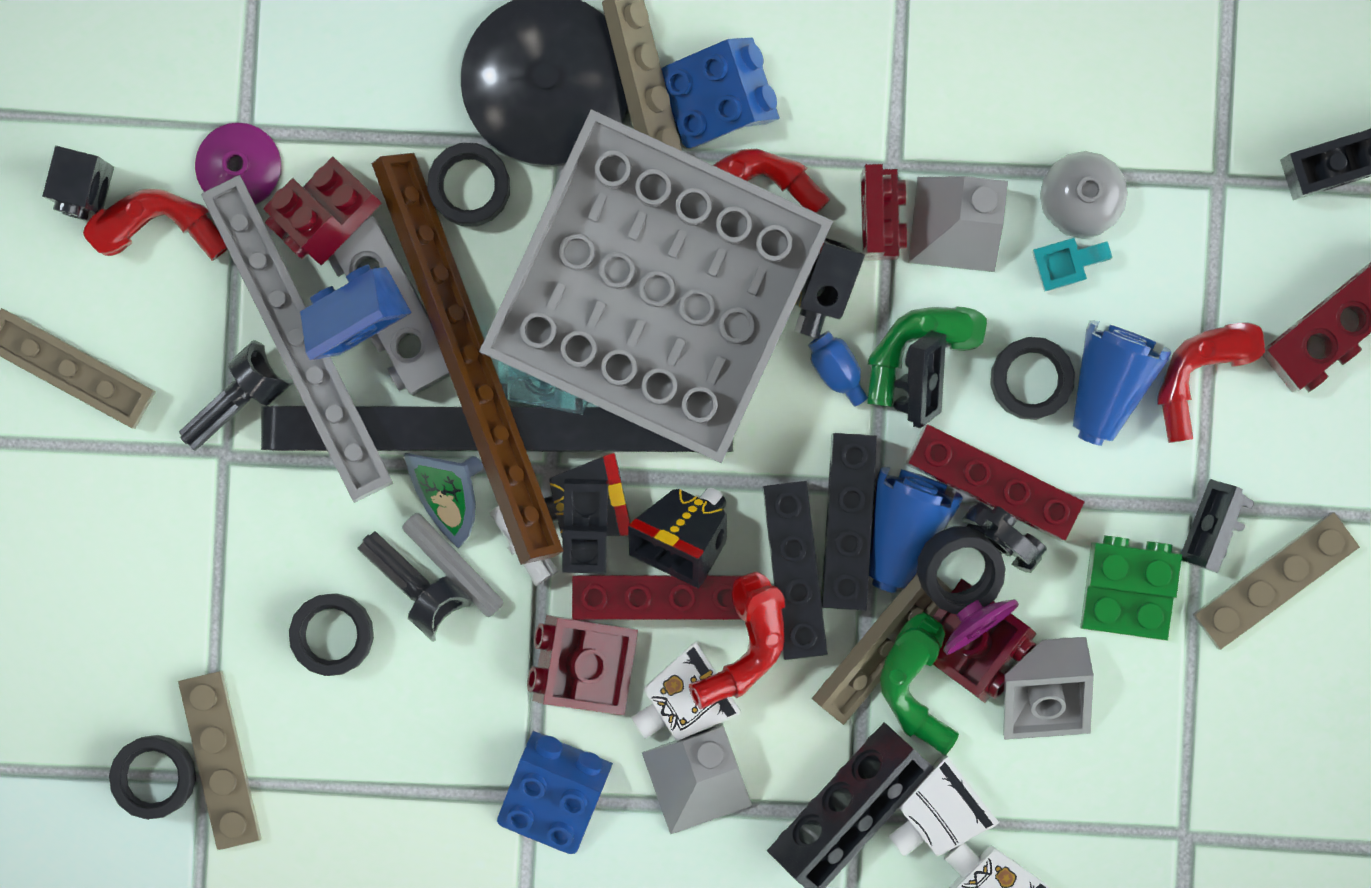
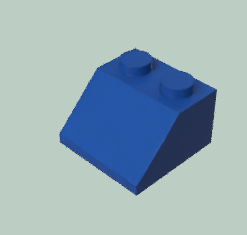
M369 264L364 265L346 276L349 283L335 290L333 286H330L310 297L312 305L300 311L305 351L309 360L339 356L412 313L387 267L371 269Z

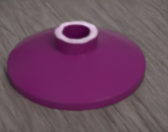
M229 123L216 128L202 141L195 158V173L198 183L204 192L240 175L254 204L257 205L270 196L276 188L281 175V157L275 142L260 128L247 123ZM234 156H240L243 159V167L239 171H231L228 167L229 160Z
M1016 599L983 607L979 600L974 601L957 614L961 623L948 639L943 651L946 655H949L966 646L1007 617L1018 607L1019 603Z

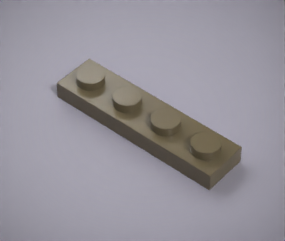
M644 0L602 1L633 129L682 151Z
M3 308L0 309V357L124 425L136 429L156 391Z
M1330 512L1192 615L1216 648L1221 650L1360 548V546L1335 512Z
M917 573L811 698L842 725L849 720L880 683V674L885 659L904 625L912 617L923 612L933 617L939 609L921 587ZM937 577L939 585L945 591L951 593L952 589Z
M223 670L178 681L217 851L260 841L262 837Z

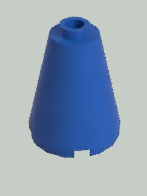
M1089 320L1085 334L1073 427L1080 430L1078 438L1091 444L1102 446L1104 440L1114 441L1169 360L1171 350L1164 347L1161 353L1153 350L1156 341L1111 324L1108 331L1097 330L1100 321Z
M891 467L880 468L877 477L871 531L869 576L873 578L872 585L887 592L896 593L898 588H906L917 573L918 557L925 543L936 533L945 530L960 507L963 497L957 491L954 498L946 495L947 485L929 477L901 469L898 477L888 475Z

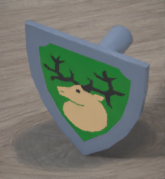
M405 453L404 458L410 478L426 512L440 531L457 548H460L470 536L475 522L476 501L471 477L483 469L482 462L476 456H471L464 462L457 463Z

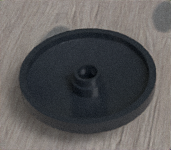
M512 0L492 12L479 25L465 50L461 66V92L469 118L476 130L490 146L517 162L539 167L564 166L590 110H594L620 123H623L629 110L605 15L582 0Z

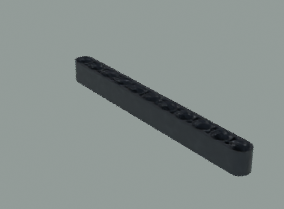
M261 406V450L327 451L306 406ZM355 406L377 451H478L462 407ZM510 407L526 452H695L600 407ZM733 440L727 452H733Z

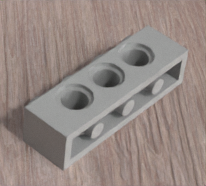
M372 216L364 221L328 261L338 277L343 274L347 276L358 269L360 264L367 259L377 260L380 268L387 267L412 313L370 337L378 353L384 350L388 353L393 366L387 368L397 389L401 391L406 388L408 393L414 396L446 379L450 374L427 312L378 220ZM407 335H416L421 341V350L413 358H403L399 353V343Z

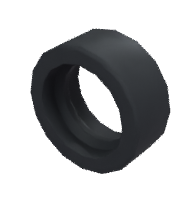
M458 143L446 148L434 159L428 173L427 191L433 206L446 220L460 226L478 227L493 221L504 210L510 196V177L504 162L492 149L478 143ZM462 160H476L485 164L491 170L494 177V192L491 199L484 206L475 210H463L454 206L447 199L444 192V178L447 171L455 163Z
M1026 337L1012 342L997 355L991 368L990 386L995 400L1007 413L1020 419L1037 420L1056 413L1068 402L1074 389L1075 371L1070 357L1060 345L1046 338ZM1027 353H1039L1047 357L1054 364L1058 374L1057 387L1054 393L1046 401L1038 404H1027L1016 399L1010 392L1007 384V371L1011 363L1019 356Z
M953 526L936 533L925 543L918 557L917 575L921 587L940 609L952 614H958L976 600H979L983 607L989 605L997 598L1004 585L1006 568L1002 554L982 532L971 527ZM961 548H974L983 555L985 561V569L979 581L970 589L959 593L945 591L937 580V571L942 561L950 553Z
M339 593L318 595L304 602L293 615L289 627L290 648L297 661L310 672L323 676L342 675L358 667L369 655L374 640L373 622L366 609L354 598ZM325 609H337L345 612L352 618L356 626L357 639L355 646L348 655L339 660H326L318 657L311 651L307 643L306 630L309 621L315 614Z
M161 735L141 737L125 745L113 759L109 773L110 790L117 804L131 816L146 820L164 818L183 807L192 795L196 782L195 764L187 749L176 740ZM156 751L163 753L173 761L177 768L178 782L176 789L170 797L162 802L149 803L142 801L133 794L128 785L127 774L130 764L137 756L144 752Z

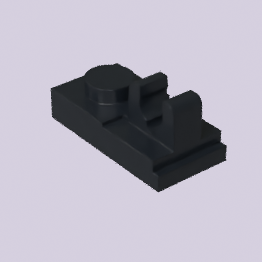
M932 330L909 346L905 357L908 374H904L894 383V387L904 389L909 397L901 396L894 401V409L908 414L907 421L913 422V427L920 429L942 413L946 334Z
M1213 479L1209 480L1181 551L1182 561L1218 573L1222 561L1227 554L1228 546L1233 536L1232 531H1243L1245 528V524L1237 521L1242 506L1252 509L1254 505L1252 499L1242 494V488Z

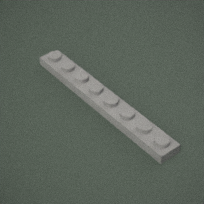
M238 175L202 193L201 196L352 501L356 503L394 484L332 358L309 360L306 354L300 311L304 310L306 306L241 176Z

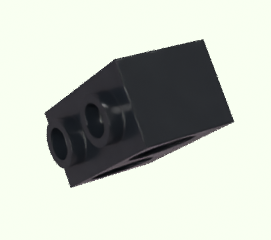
M55 145L42 197L54 202L53 210L62 212L63 215L87 221L89 213L95 215L101 209H104L115 166L99 156Z

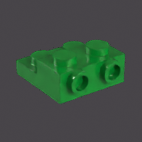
M1107 535L1103 537V544L1091 543L1080 628L1168 641L1173 600L1177 598L1182 554L1172 553V544L1147 541L1145 550L1129 547V538Z

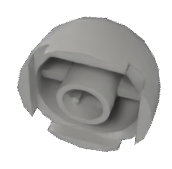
M1088 151L1067 154L1055 162L1043 178L1040 191V201L1046 218L1066 236L1082 239L1099 236L1114 226L1125 211L1128 196L1125 176L1116 163L1102 154Z

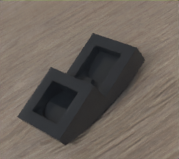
M564 480V526L562 530V548L564 552H562V573L606 574L609 480Z

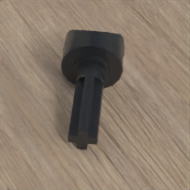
M256 340L251 341L228 363V368L235 381L231 382L179 431L181 440L188 444L192 450L196 451L241 410L251 398L268 406L293 384V381L281 379L274 373L265 353V345Z
M376 531L371 535L368 534L362 540L363 543L357 548L405 595L415 601L408 613L407 619L432 642L436 641L437 629L444 618L452 612L464 607H470L472 604V598L448 576L442 577L431 584L428 579Z

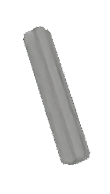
M413 514L403 524V531L446 576L472 598V603L486 617L493 616L503 606V599L421 514Z

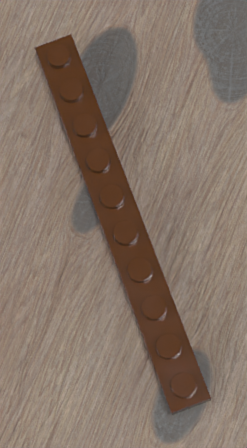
M415 153L380 156L371 163L520 565L553 558L564 552L492 358L479 352L484 342V337L438 214L427 191V185Z

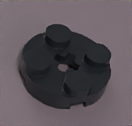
M978 502L976 505H972L962 518V522L968 523L966 527L982 532L1001 554L1016 557L1011 565L1026 573H1032L1047 550V547L1029 533L1023 535L1013 526L1017 522L1016 519L999 506H995L992 510L984 503Z

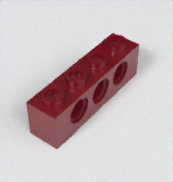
M1371 262L1265 347L1264 359L1291 392L1300 391L1303 388L1308 393L1329 377L1325 372L1327 368L1337 360L1341 365H1344L1362 351L1358 343L1371 333ZM1345 308L1353 310L1358 315L1359 324L1354 332L1346 330L1341 324L1340 316ZM1312 335L1320 337L1325 343L1326 349L1321 359L1313 358L1307 351V341Z
M929 424L923 426L905 465L992 508L995 506L1001 507L1016 520L1059 541L1067 540L1085 501Z
M573 575L572 620H742L736 613L732 600V589L735 580L745 575H707L699 589L671 575Z

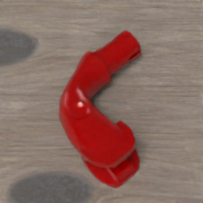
M757 148L741 149L713 165L746 181L756 176L764 175L777 184L782 192L787 190L802 207L815 213L820 212L831 200L806 174L805 171L808 168L805 165Z
M142 189L123 197L109 208L101 209L93 215L83 230L85 239L98 253H102L105 256H113L128 248L132 244L130 238L149 221L158 216L165 215L174 221L183 234L188 232L211 261H214L228 250L217 226L208 217L210 212L204 205L162 189Z
M1249 322L1228 324L1224 327L1207 330L1184 340L1174 351L1157 395V405H1162L1168 443L1194 439L1188 400H1192L1189 387L1190 373L1204 365L1230 362L1231 367L1255 362L1265 353L1264 335L1261 327Z
M758 571L735 580L732 589V600L736 613L745 622L749 636L747 652L734 663L725 665L723 671L689 684L692 700L700 710L728 697L734 696L737 699L743 696L777 662L783 650L784 621L781 609L785 607V598L778 587L772 586L769 579Z

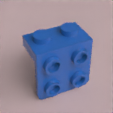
M753 37L726 39L668 64L661 69L670 98L673 117L682 144L686 148L698 147L744 127L766 125L780 119L776 108L777 97L772 87L768 84L763 69V55L755 44Z
M533 731L520 758L497 817L498 824L505 829L564 853L575 854L579 849L613 763L600 758L594 753L584 752L562 743L555 737Z

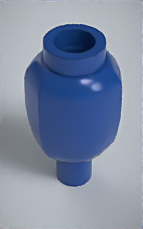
M826 331L819 338L813 339L808 344L812 351L810 361L824 383L835 392L845 393L854 407L866 401L868 396L859 384L861 368L846 342L841 338L833 337L830 331Z

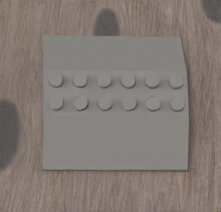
M590 110L479 352L722 464L833 221L594 110Z

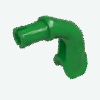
M959 306L954 308L927 307L915 309L899 317L869 356L867 365L872 367L867 404L892 407L897 369H902L903 354L908 343L917 341L932 330L946 334V344H949L950 350H973L984 342L987 318L978 310Z
M923 612L912 617L904 625L889 651L880 674L881 692L907 736L915 735L946 756L957 741L959 733L929 714V708L919 703L909 691L910 683L925 665L931 667L936 661L945 636L944 626L929 614Z

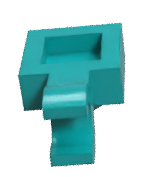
M1075 237L1032 250L1044 292L1087 279L1084 267L1113 258L1108 241L1078 250Z

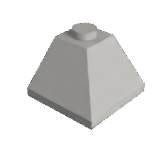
M966 176L917 177L908 263L995 272L1004 225L1008 181Z
M1086 637L1042 640L1005 674L1004 740L1091 734L1094 673Z
M724 724L642 752L670 835L752 806Z

